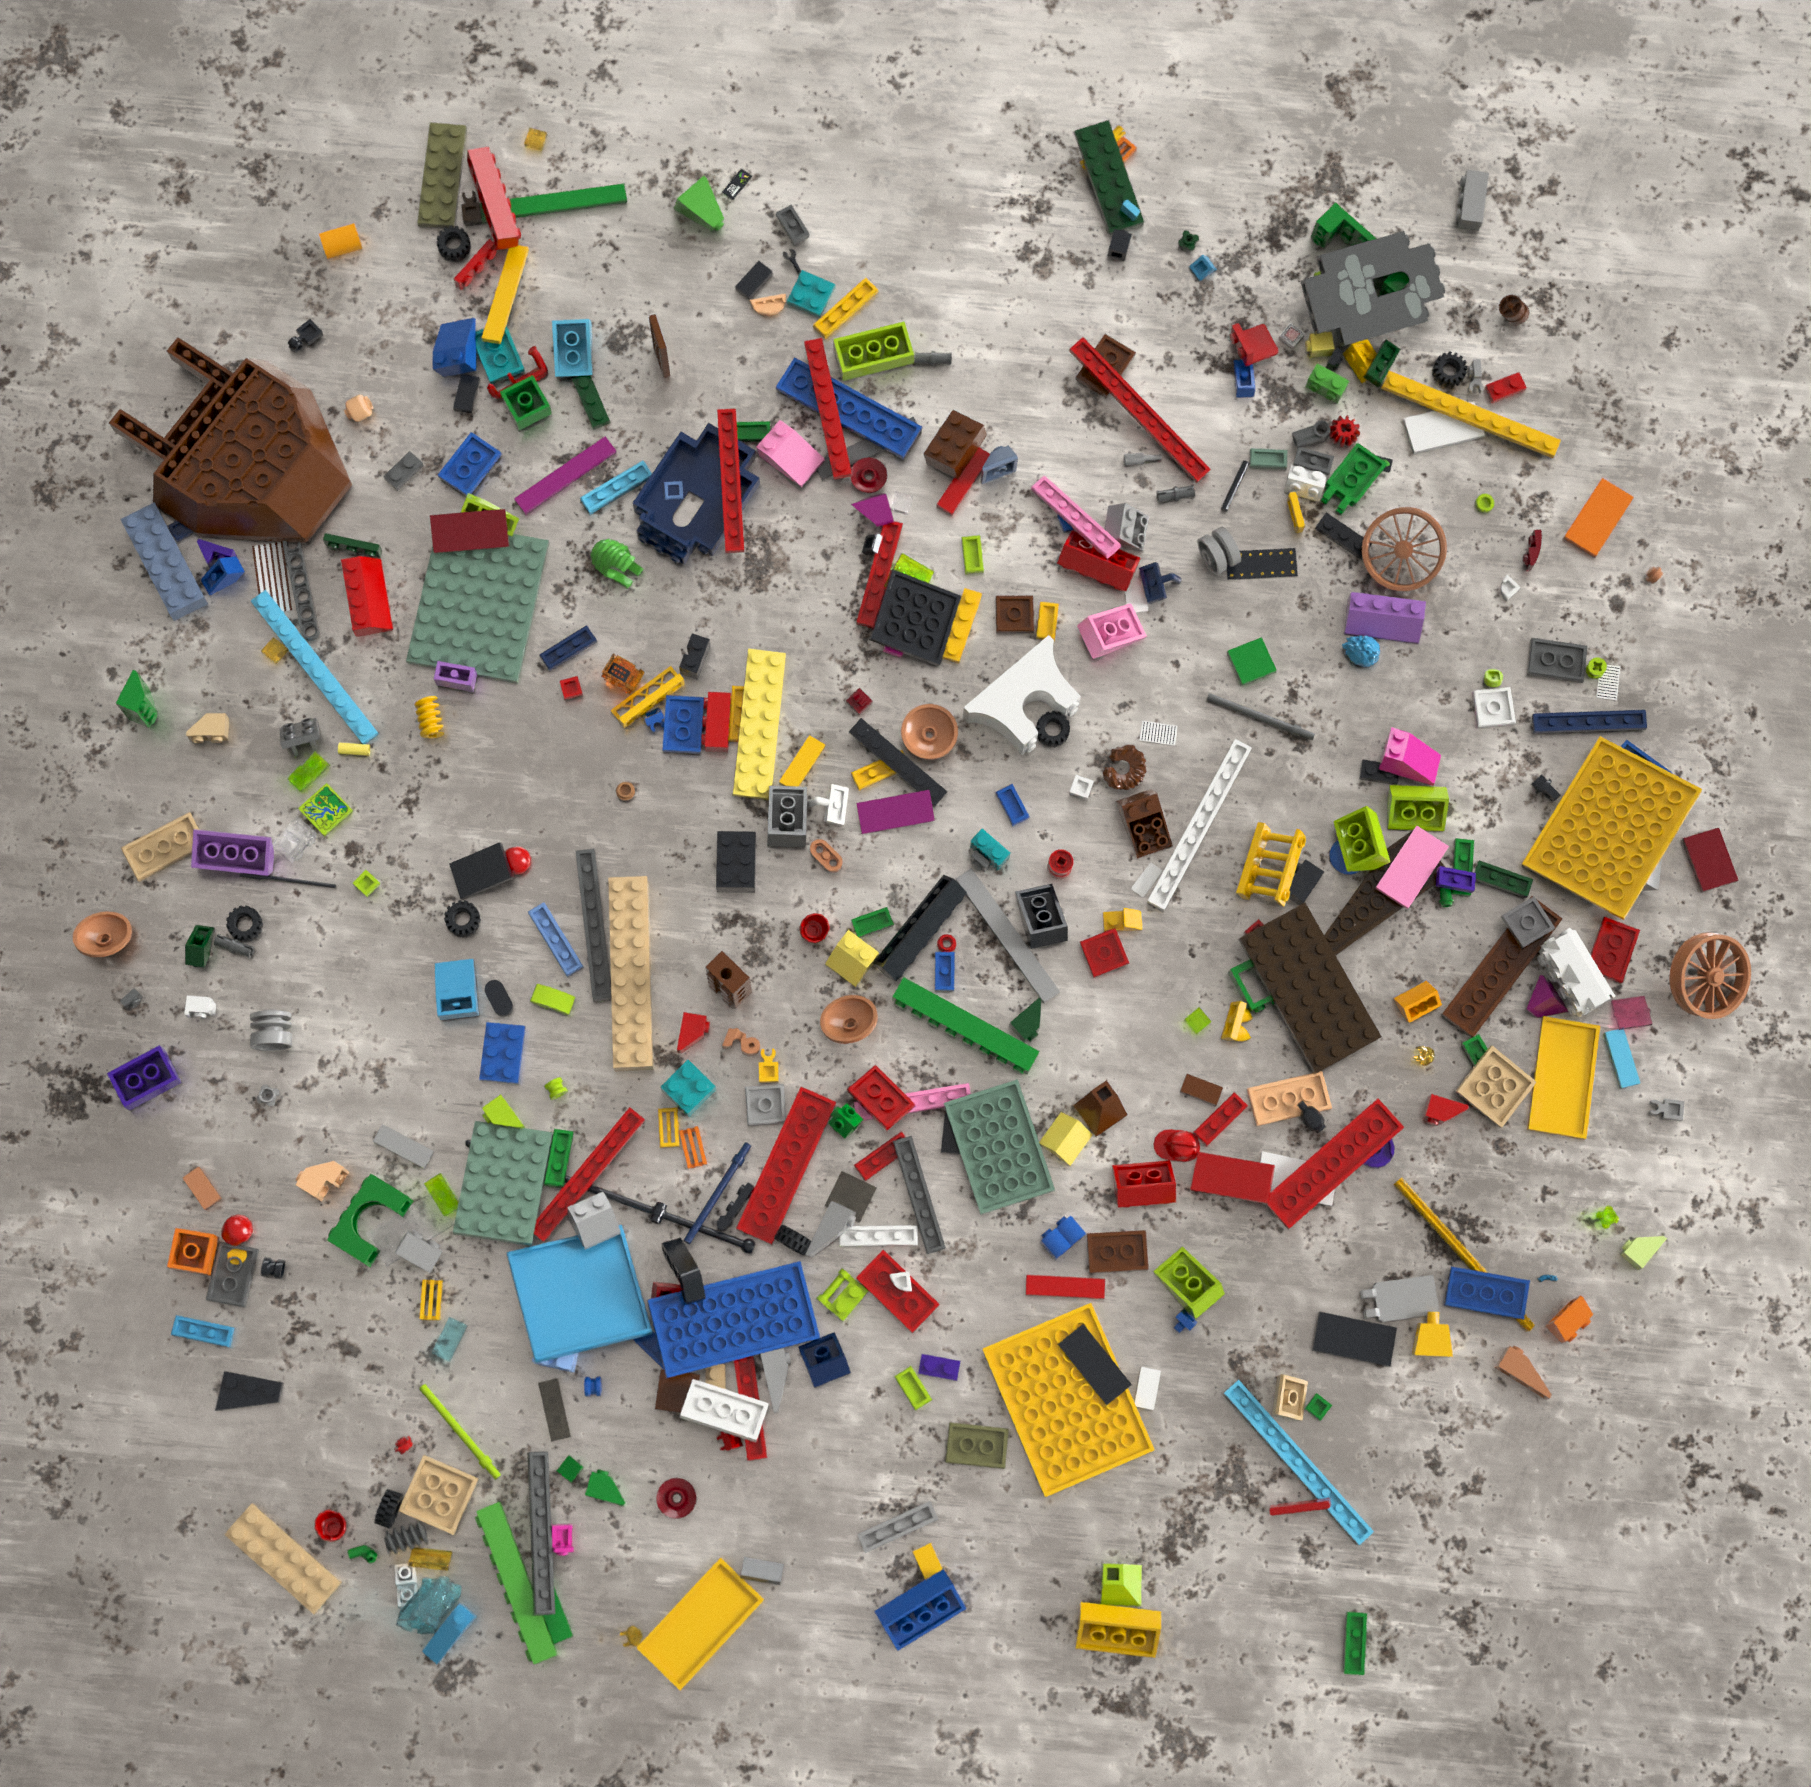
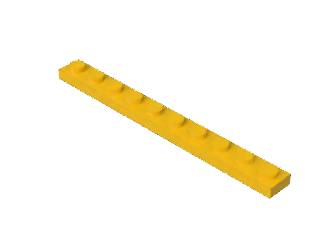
M1388 371L1381 388L1550 458H1554L1561 441L1558 438L1392 371Z

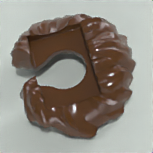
M1135 745L1113 748L1109 759L1114 763L1115 761L1122 760L1128 762L1130 770L1122 775L1117 773L1113 767H1104V780L1109 787L1114 789L1130 790V788H1135L1140 782H1143L1147 772L1144 754L1138 751Z

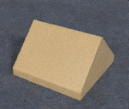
M1284 1374L1278 1375L1272 1416L1302 1421L1308 1381Z

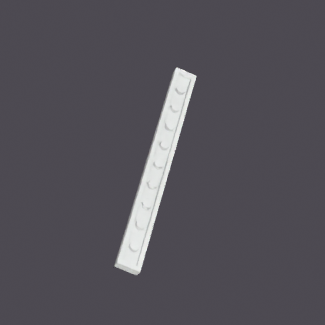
M1236 739L1234 740L1147 903L1162 911L1165 910L1252 747Z

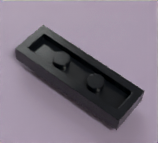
M1326 512L1315 529L1361 560L1363 558L1362 543L1364 537Z

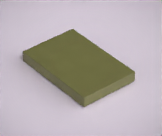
M949 1422L945 1463L1005 1469L1009 1429Z

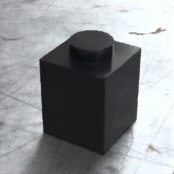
M1114 229L1107 256L1125 261L1132 234L1126 230Z

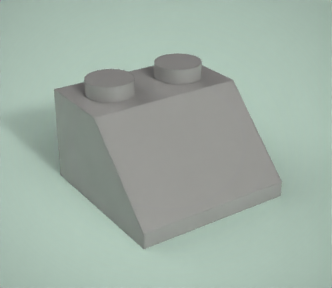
M604 1192L567 1207L568 1220L585 1250L621 1234L613 1209Z

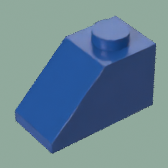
M236 556L219 558L200 580L207 593L212 595L235 583L245 571Z

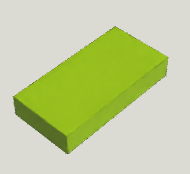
M980 535L962 537L965 574L984 573Z
M911 1366L894 1376L915 1411L932 1400Z

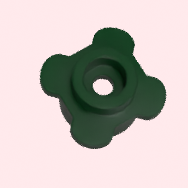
M1188 230L1183 231V236L1178 241L1179 246L1186 250H1194L1196 242L1199 241V236L1191 234Z

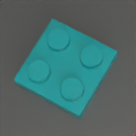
M802 270L787 299V304L820 318L835 289V284Z

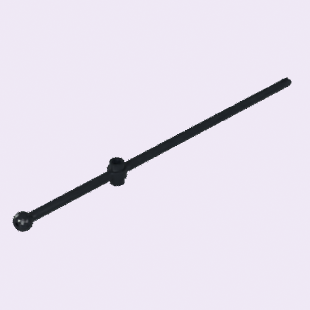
M466 1140L465 1145L470 1148L471 1140ZM566 1175L565 1183L570 1180V1176ZM591 1185L587 1190L594 1194L604 1192L607 1199L646 1212L651 1215L649 1220L655 1224L660 1225L664 1219L689 1229L694 1224L693 1221L668 1213L666 1211L667 1205L662 1202H656L655 1206L652 1207L595 1185ZM704 1225L698 1231L741 1247V1250L746 1254L752 1253L756 1245L752 1239L742 1240Z

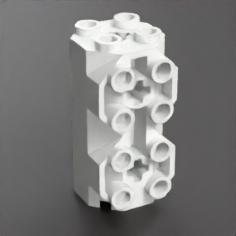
M1568 928L1560 933L1561 935L1557 936V939L1552 937L1541 945L1540 955L1537 956L1540 965L1546 968L1549 980L1552 983L1557 982L1559 984L1558 995L1562 1000L1566 1001L1569 1013L1572 1016L1577 1015L1581 1017L1602 1006L1605 1001H1610L1615 995L1577 932Z

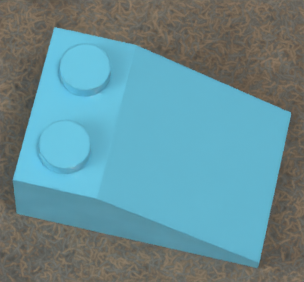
M591 320L552 321L555 377L593 375Z

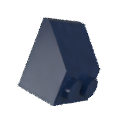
M835 1332L798 1346L814 1388L851 1373Z

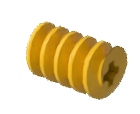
M436 696L422 698L414 704L415 708H417V721L420 723L418 725L421 730L420 736L423 738L432 739L444 735V732L438 731L443 728V725H437L442 719L436 717L440 714V711L434 710L439 707L438 703H433V701L438 699Z

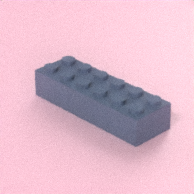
M155 503L120 519L174 621L208 604Z

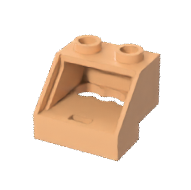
M331 1161L308 1167L301 1171L296 1178L297 1183L295 1185L322 1202L332 1185L339 1189L350 1172L338 1163Z

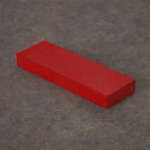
M1234 1092L1193 1134L1207 1147L1248 1105Z
M902 1131L854 1164V1167L864 1181H867L898 1159L893 1141L905 1138Z
M1330 1498L1275 1504L1270 1505L1269 1511L1271 1516L1329 1509L1331 1507Z

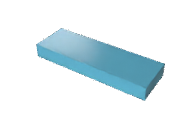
M1624 1028L1605 1032V1040L1620 1089L1640 1084Z

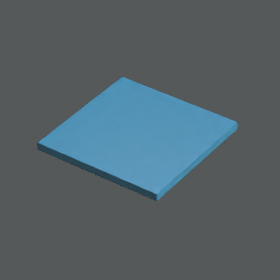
M618 1225L621 1234L586 1250L576 1235L506 1252L535 1363L652 1334L622 1225Z

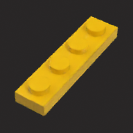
M964 588L942 659L959 664L982 593Z

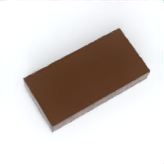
M1186 1074L1180 1093L1217 1106L1223 1087Z

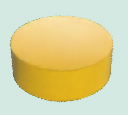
M232 1249L227 1253L228 1259L234 1256L238 1257L243 1263L247 1258V1251ZM232 1259L230 1261L232 1264L235 1265L240 1264L238 1259Z

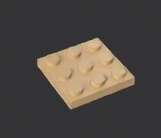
M1489 1046L1456 1089V1092L1498 1127L1502 1128L1537 1082L1494 1046Z
M423 1455L399 1508V1512L455 1535L479 1478Z

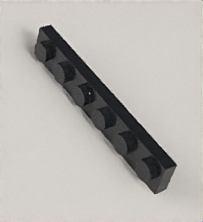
M862 718L849 731V734L917 792L930 790L932 805L936 806L948 792Z

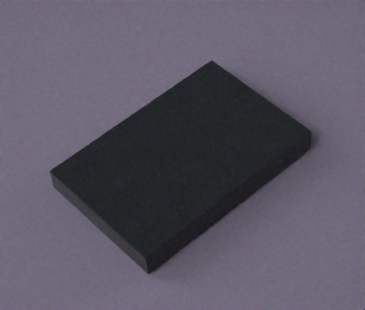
M500 842L449 863L460 899L462 900L514 879L503 844Z

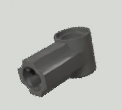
M1318 421L1315 425L1292 432L1295 446L1298 449V446L1303 447L1315 442L1321 443L1326 441L1329 436L1330 425L1326 421ZM1323 429L1326 433L1319 434L1316 430Z

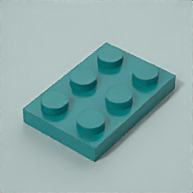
M507 325L501 344L482 341L484 328L476 331V350L490 384L507 379V373L515 376L525 372Z

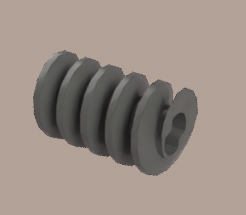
M419 1520L416 1521L415 1528L409 1523L408 1530L402 1525L400 1532L393 1528L392 1535L387 1530L385 1531L384 1540L389 1556H391V1550L398 1554L399 1547L403 1552L407 1550V1545L410 1549H414L415 1543L421 1547L422 1540L429 1544L426 1529Z

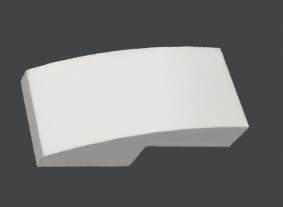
M415 1562L395 1565L398 1608L419 1606Z

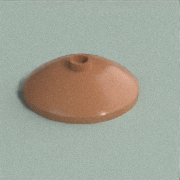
M924 704L915 707L906 715L901 727V737L907 750L914 756L921 759L934 760L945 756L953 749L958 737V726L955 718L947 709L935 704ZM931 733L933 736L931 738H927L926 734Z
M109 911L95 913L83 919L76 926L73 932V942L76 949L86 956H110L128 944L132 936V927L129 920L119 913Z
M858 995L843 996L826 1006L821 1014L820 1026L824 1035L831 1041L841 1044L854 1043L864 1039L874 1030L878 1021V1013L875 1005L865 997Z

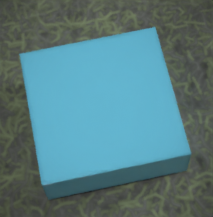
M1126 200L1120 208L1132 221L1140 213V210L1129 200Z

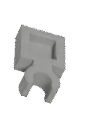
M1664 1099L1663 1104L1658 1100L1649 1101V1104H1654L1657 1107L1656 1111H1649L1650 1115L1662 1113V1119L1683 1121L1684 1101Z

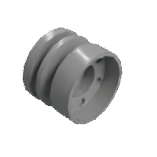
M271 1009L251 1013L250 1020L253 1022L250 1024V1028L259 1031L250 1034V1048L261 1051H277L291 1048L292 1034L283 1030L291 1028L292 1023L289 1020L292 1019V1014L287 1011Z

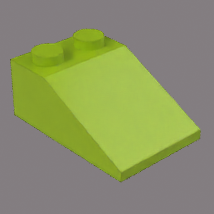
M1183 1246L1153 1271L1182 1307L1195 1319L1225 1295L1221 1282Z

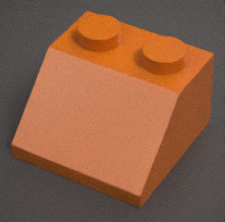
M1580 1295L1573 1298L1545 1327L1561 1343L1566 1341L1570 1343L1578 1335L1576 1331L1580 1327L1584 1329L1591 1323L1589 1318L1593 1316V1313L1585 1299Z

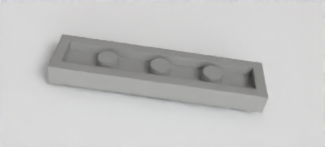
M931 1501L863 1531L857 1534L864 1552L867 1553L938 1520Z

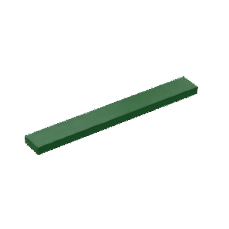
M625 183L510 199L511 213L515 214L516 218L627 203ZM480 203L482 222H487L482 205Z

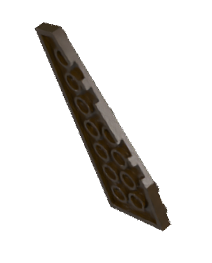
M1413 830L1387 848L1390 863L1375 870H1370L1324 936L1335 955L1341 953L1404 908L1375 888ZM1439 861L1416 898L1436 885L1437 868L1440 866L1445 867L1441 861Z

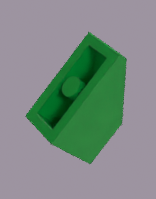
M597 1469V1472H591L585 1493L586 1496L621 1506L626 1505V1501L614 1479L608 1476L609 1472Z

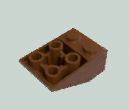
M1153 789L1116 801L1122 822L1137 859L1173 846L1158 794Z

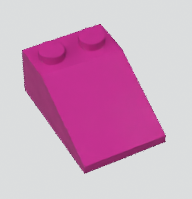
M1391 727L1385 742L1379 769L1434 786L1441 755L1411 733Z

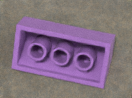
M1351 592L1347 602L1344 634L1419 644L1425 617L1426 601Z
M193 830L191 868L266 876L273 872L274 849L271 837Z

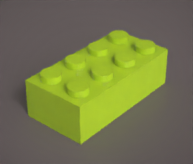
M905 321L833 339V349L843 381L914 363V352Z

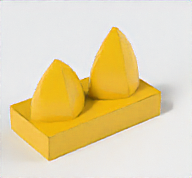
M1242 1001L1231 1002L1221 1039L1226 1041H1246L1251 1039L1248 1031L1241 1026V1023L1253 1019L1251 1012L1246 1008L1247 1003Z

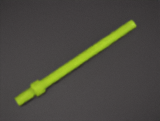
M422 1385L419 1390L479 1460L480 1466L483 1469L486 1468L495 1480L498 1479L501 1474L492 1464L493 1461L490 1457L484 1455L427 1385Z

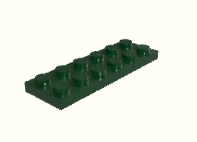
M1109 120L1075 130L1074 135L1109 235L1113 234L1114 229L1126 230L1144 224L1141 211L1138 217L1132 221L1120 210L1126 200H1129L1139 210L1140 208Z

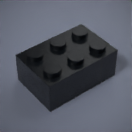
M717 831V892L755 893L756 832Z

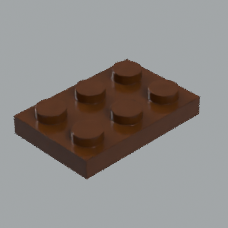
M1106 334L1103 335L1095 347V350L1120 376L1123 375L1136 355L1135 351ZM1084 366L1081 368L1075 380L1107 399L1110 393Z
M1146 1230L1087 1233L1089 1274L1149 1270Z

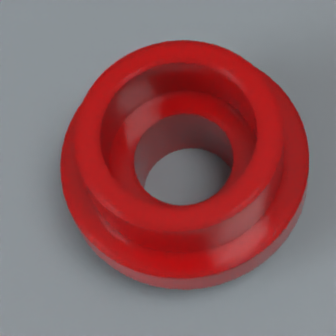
M944 934L939 937L937 947L941 952H953L956 948V940L952 935ZM945 941L950 942V946L944 947L943 943Z

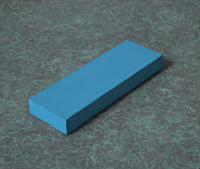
M176 1315L171 1335L230 1348L235 1328Z

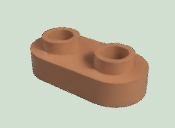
M817 839L811 843L810 853L812 857L828 872L835 873L842 868L843 861L841 856L826 841ZM820 847L823 849V852L817 853L816 849ZM831 861H835L837 864L835 866H831L829 863Z

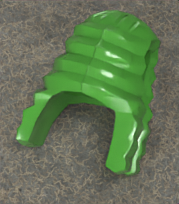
M603 539L598 541L592 548L591 560L595 568L604 577L615 580L626 589L631 586L633 581L624 574L611 569V567L617 568L622 572L629 569L637 576L644 570V568L634 562L635 557L630 555L628 546H625L623 543L612 539Z

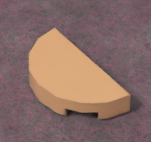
M786 294L752 299L750 304L752 309L758 314L773 316L784 308Z

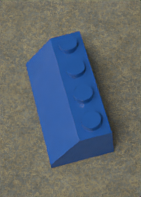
M942 1569L875 1610V1613L895 1648L899 1651L967 1608L947 1573Z

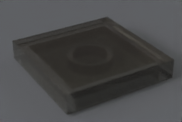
M841 1171L825 1207L828 1208L831 1201L837 1202L856 1212L855 1221L860 1223L877 1187Z

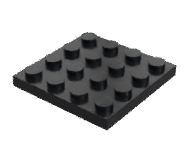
M892 569L869 640L939 666L961 595Z

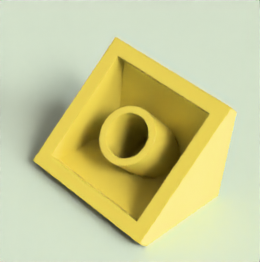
M1061 1112L1039 1143L1060 1160L1071 1166L1093 1134L1079 1120Z

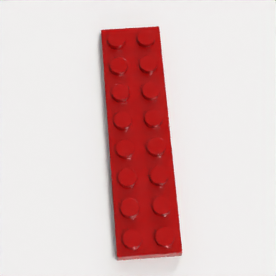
M800 1087L736 1227L737 1230L770 1245L773 1244L774 1237L781 1227L830 1119V1114L835 1108V1101Z
M1379 1098L1376 1099L1270 1192L1269 1201L1266 1205L1289 1230L1398 1134L1404 1126Z

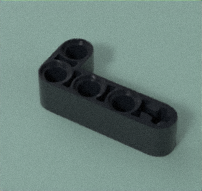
M681 1237L661 1243L664 1257L680 1283L685 1304L688 1305L706 1299L700 1270Z

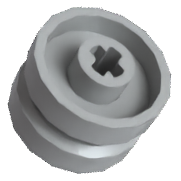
M1223 526L1213 530L1212 536L1206 534L1197 540L1201 556L1214 574L1218 575L1227 569V565L1232 567L1241 562L1238 546L1231 534Z

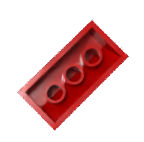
M1072 530L1062 548L1057 564L1065 569L1077 571L1082 576L1092 577L1099 583L1109 584L1117 590L1127 591L1141 558L1118 549L1107 559L1078 532Z
M363 556L341 559L352 629L355 636L360 637L393 631L382 560Z

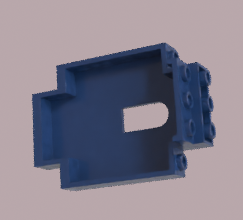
M709 422L697 440L680 431L632 503L634 512L640 516V525L636 530L638 540L646 545L649 543L654 546V549L660 554L665 553L669 555V558L675 563L681 562L685 565L696 547H698L697 549L705 555L708 553L713 556L725 538L718 428ZM738 440L743 511L759 487L760 478L747 471L756 458V450ZM682 481L683 499L665 500L664 482ZM679 485L668 486V496L679 495ZM690 492L704 502L690 523L684 527H679L674 524L673 516Z

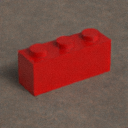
M708 692V698H704V709H707V716H703V727H706V733L702 734L701 745L705 746L706 752L728 753L731 693Z

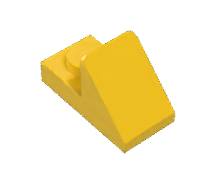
M1123 908L1122 911L1102 913L1104 932L1116 928L1117 932L1142 930L1141 911Z

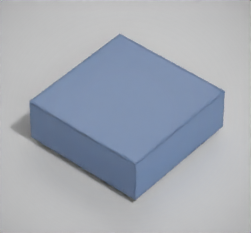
M682 481L664 482L665 500L683 499ZM679 485V495L668 496V486Z

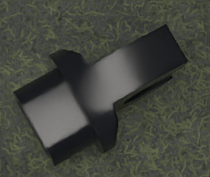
M1542 774L1531 784L1537 790V794L1542 792L1550 801H1556L1561 796L1550 785L1552 780H1547Z

